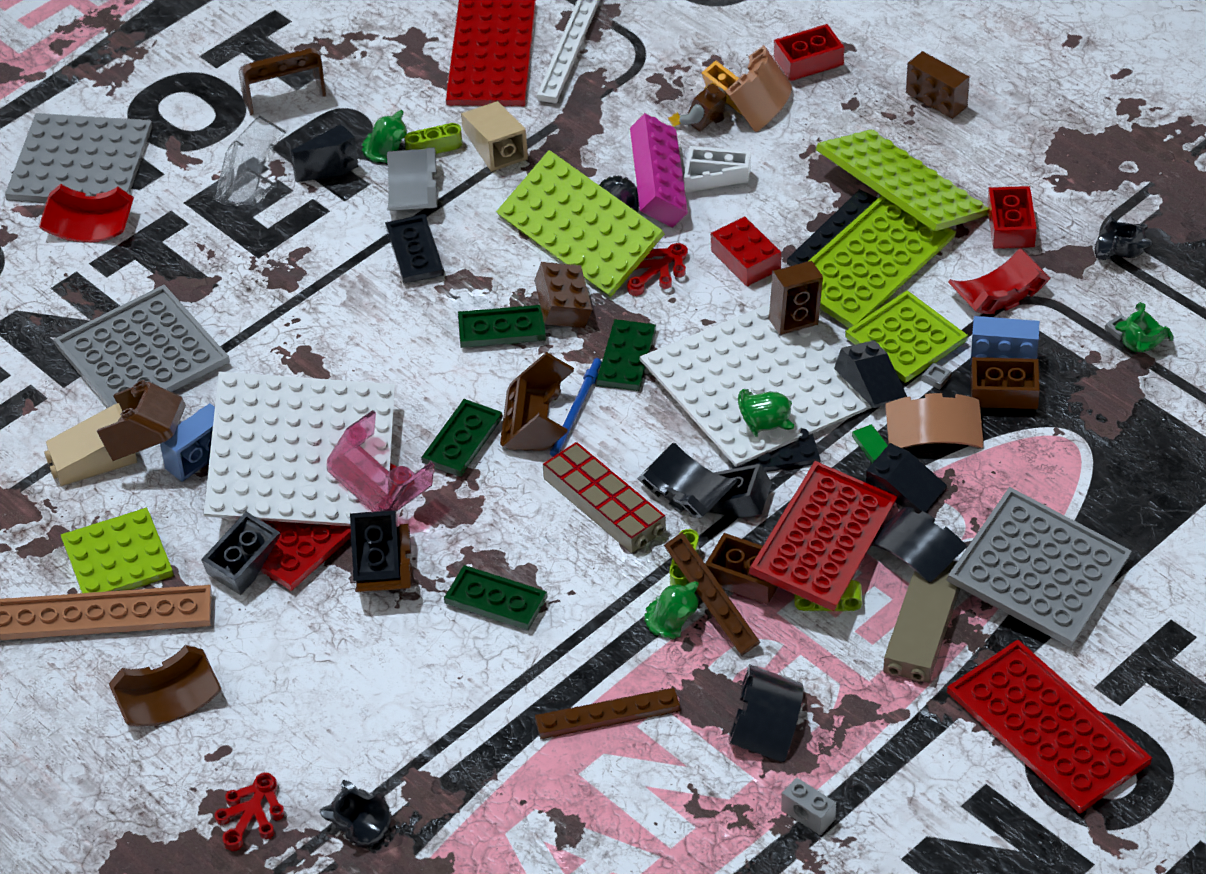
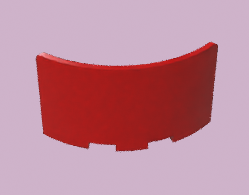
M60 184L49 193L39 228L53 236L69 241L90 243L106 241L124 232L134 197L118 186L108 192L97 193L96 196H86L84 192H79Z
M1018 249L1004 264L984 276L967 281L950 279L948 283L975 312L994 314L995 310L1004 309L1007 311L1018 306L1021 299L1027 295L1032 297L1051 278L1023 249Z

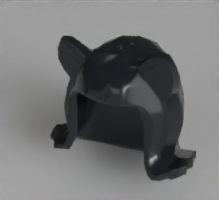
M618 175L610 176L600 182L599 186L638 213V190L631 180Z
M1111 217L1095 243L1094 251L1096 258L1106 260L1110 259L1113 255L1125 258L1140 256L1147 247L1152 245V241L1147 239L1145 235L1148 225L1117 222Z
M343 780L341 782L342 791L336 795L330 805L320 809L321 816L325 820L332 822L340 831L345 832L346 839L349 842L355 843L357 847L367 848L375 843H379L384 838V834L388 833L392 820V814L389 811L390 807L387 805V801H385V796L378 791L372 795L363 789H358L352 782Z

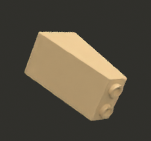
M498 101L461 113L462 129L491 172L528 160L525 127Z
M119 403L46 441L48 450L44 451L47 463H52L53 466H50L53 479L58 478L60 486L137 463L136 453L112 461L96 432L98 429L118 421L122 413Z

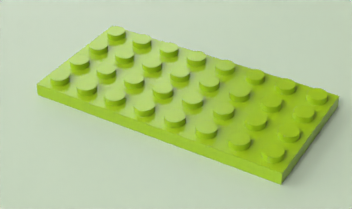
M868 129L817 144L816 151L933 231L988 215V207L983 205L980 200L974 199L965 190L959 189L950 180L944 179L935 170L929 169L923 165L922 161L914 159L908 155L907 151L898 148L892 141L883 138L875 130Z
M550 150L496 211L500 217L564 264L580 265L584 278L610 298L665 235L663 230Z
M880 196L809 260L813 261L823 276L820 309L846 327L851 328L877 310L955 237L956 232L949 227L933 231L884 196Z

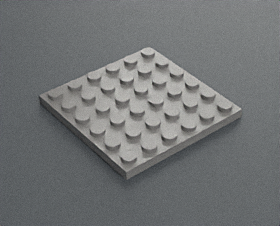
M35 113L5 192L6 200L46 203L49 193L60 184L70 189L84 192L86 196H96L97 193L108 192L117 186L130 194L153 127L152 121Z
M165 285L53 339L57 349L108 408L117 404L113 397L114 394L133 387L139 381L145 380V382H151L173 392L230 363L226 352Z
M1009 487L953 567L946 581L1061 643L1072 647L1132 551Z

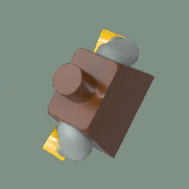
M710 84L704 87V90L699 92L693 99L688 114L680 116L676 112L671 117H668V120L673 127L679 124H690L701 132L724 113L727 95L722 88L715 84Z

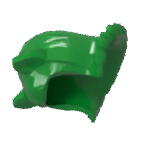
M403 110L397 111L392 116H382L375 122L372 133H369L362 143V152L367 159L376 163H387V153L398 150L401 140L407 135V127L402 121Z
M1141 302L1136 304L1135 309L1137 312L1132 313L1125 321H1121L1115 326L1117 331L1122 332L1124 345L1133 352L1152 350L1164 339L1174 340L1171 330L1166 326L1159 325L1145 311L1146 305Z
M742 389L739 392L738 405L740 412L755 437H758V433L761 431H769L778 427L785 430L794 429V424L789 420L792 401L785 395L773 391L754 395L752 392H749V389Z
M697 581L688 583L685 586L676 584L668 586L662 591L660 596L656 597L646 607L645 611L647 613L644 614V621L651 633L669 639L681 636V627L687 618L696 612L698 607V599L694 594L698 587Z

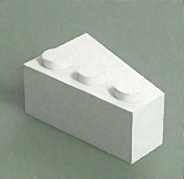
M690 146L684 175L685 193L749 182L751 151Z

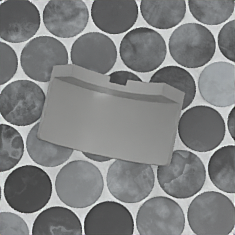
M426 148L388 152L389 193L387 211L437 208L438 187L436 179L433 180V175L437 174L436 149Z

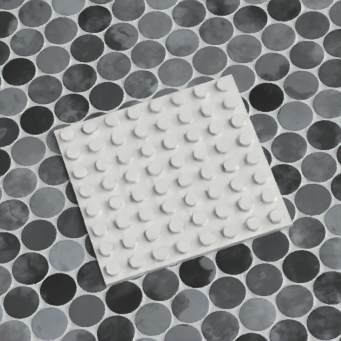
M770 303L640 356V361L735 467L797 441L798 437L802 436L800 433L801 428L807 429L810 435L872 408L834 369L838 355L812 327L782 335L778 334L769 320ZM742 389H749V392H752L754 395L769 391L785 395L792 401L789 420L794 424V429L785 430L778 427L769 431H761L758 433V437H755L740 412L738 405L739 392Z
M219 372L204 517L239 519L247 511L263 521L350 526V513L387 511L395 384Z

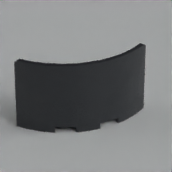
M676 443L670 444L637 478L655 496L659 497L662 495L670 501L668 503L669 506L681 513L686 510L689 512V516L694 518H702L738 481L736 478H726L703 467Z
M903 507L880 529L871 546L882 548L894 554L930 583L968 546L948 527L942 529L934 523L935 518L923 511L918 514L914 512L915 510L912 507Z
M749 664L741 685L740 700L744 702L743 709L738 708L728 738L729 743L784 762L793 739L801 709L803 684Z

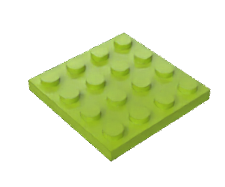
M908 290L845 331V337L855 345L873 340L877 342L887 352L899 379L904 383H907L929 368L933 363H936L968 341L966 333Z
M147 507L60 534L81 593L132 590L174 576Z

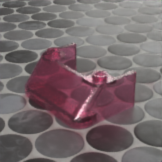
M372 410L344 431L327 458L326 469L371 512L396 510L397 512L432 486L435 464L430 462L416 473L405 466H398L390 472L360 446L374 435L376 412Z

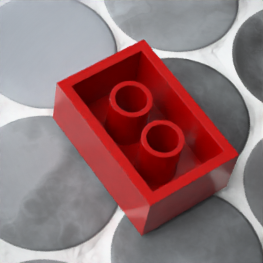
M824 24L775 39L774 59L787 78L793 81L844 65L845 47L830 26Z
M1030 186L988 187L987 207L993 249L1035 247L1037 228Z
M745 216L711 232V252L746 287L772 275L773 271L781 269V251Z

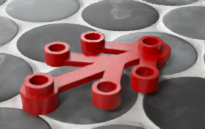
M681 243L671 244L668 248H653L645 257L649 260H643L635 270L639 268L649 269L640 277H632L628 281V293L632 296L643 294L644 284L658 272L661 275L659 286L663 289L670 288L672 286V278L669 276L668 264L674 261L673 275L678 278L684 277L686 267L683 265V260L688 254V248ZM653 256H664L662 259H650Z
M267 772L260 773L256 776L252 785L238 790H230L226 793V803L231 807L218 809L215 812L216 823L218 825H226L231 817L243 813L235 829H229L223 834L222 838L226 849L237 851L242 847V836L253 816H255L258 822L260 837L263 839L273 837V825L268 822L261 802L265 797L270 805L269 812L273 820H281L285 812L283 805L279 804L274 793L278 784L272 774ZM253 795L251 800L240 803L241 798Z

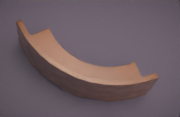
M765 45L748 56V74H742L733 85L725 90L755 132L762 129L779 113L792 91L790 81Z
M942 393L925 394V398L911 400L909 396L885 404L888 441L902 449L933 443L964 444L977 448L984 446L980 404L976 398L956 394L955 398L943 397Z

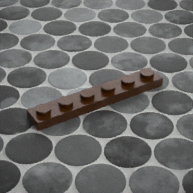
M681 532L664 544V547L690 583L698 582L697 594L741 656L760 644V640L684 533Z
M673 687L535 715V722L540 739L680 712V704Z

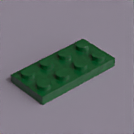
M540 305L458 312L460 348L546 341L545 324Z
M614 319L597 377V386L640 391L646 366L640 361V356L651 352L656 333V324Z
M463 399L422 455V463L461 477L502 420V412Z
M463 565L444 596V603L529 630L548 595L545 590Z

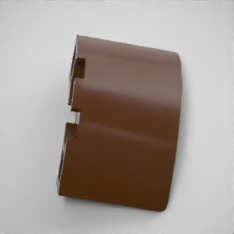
M399 524L400 579L356 582L355 592L408 589L412 587V565L410 558H407V554H411L409 524Z
M184 645L176 654L163 661V666L152 670L150 667L139 669L121 668L109 682V686L125 723L129 726L139 727L169 723L197 711L216 697L221 691V686L204 650Z

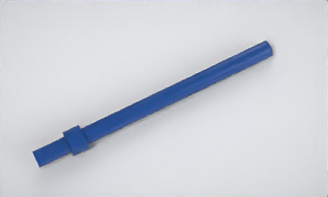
M599 358L594 359L590 369H587L584 374V382L563 424V427L568 429V431L554 443L550 451L552 457L560 453L591 385L597 380L598 370L602 363Z

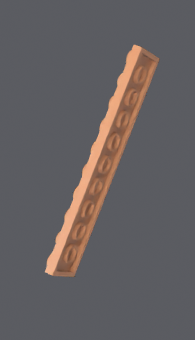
M211 585L0 599V640L210 626Z

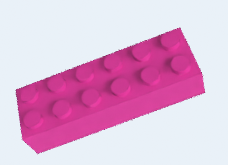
M644 113L630 127L640 211L673 228L688 213L677 131L671 125H666L656 117Z

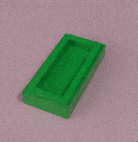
M872 424L852 431L853 439L871 463L888 446Z

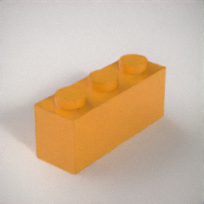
M716 60L702 72L706 86L715 84L724 91L739 79ZM726 93V103L742 115L738 107Z

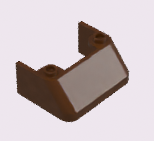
M308 48L241 66L239 69L241 92L249 114L254 115L249 84L313 69L314 79L322 97H325L326 89L322 59L319 51L315 48Z
M546 352L511 382L506 392L500 439L501 446L508 450L545 451L552 448L554 443L567 433L568 429L547 418L549 403L557 400L561 394V382L574 372L572 366Z
M142 380L134 384L133 387L113 395L122 409L121 417L116 423L100 428L96 432L112 461H115L172 438L186 404L181 396L156 384Z

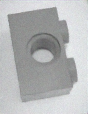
M796 777L782 792L781 810L821 835L835 821L836 802Z

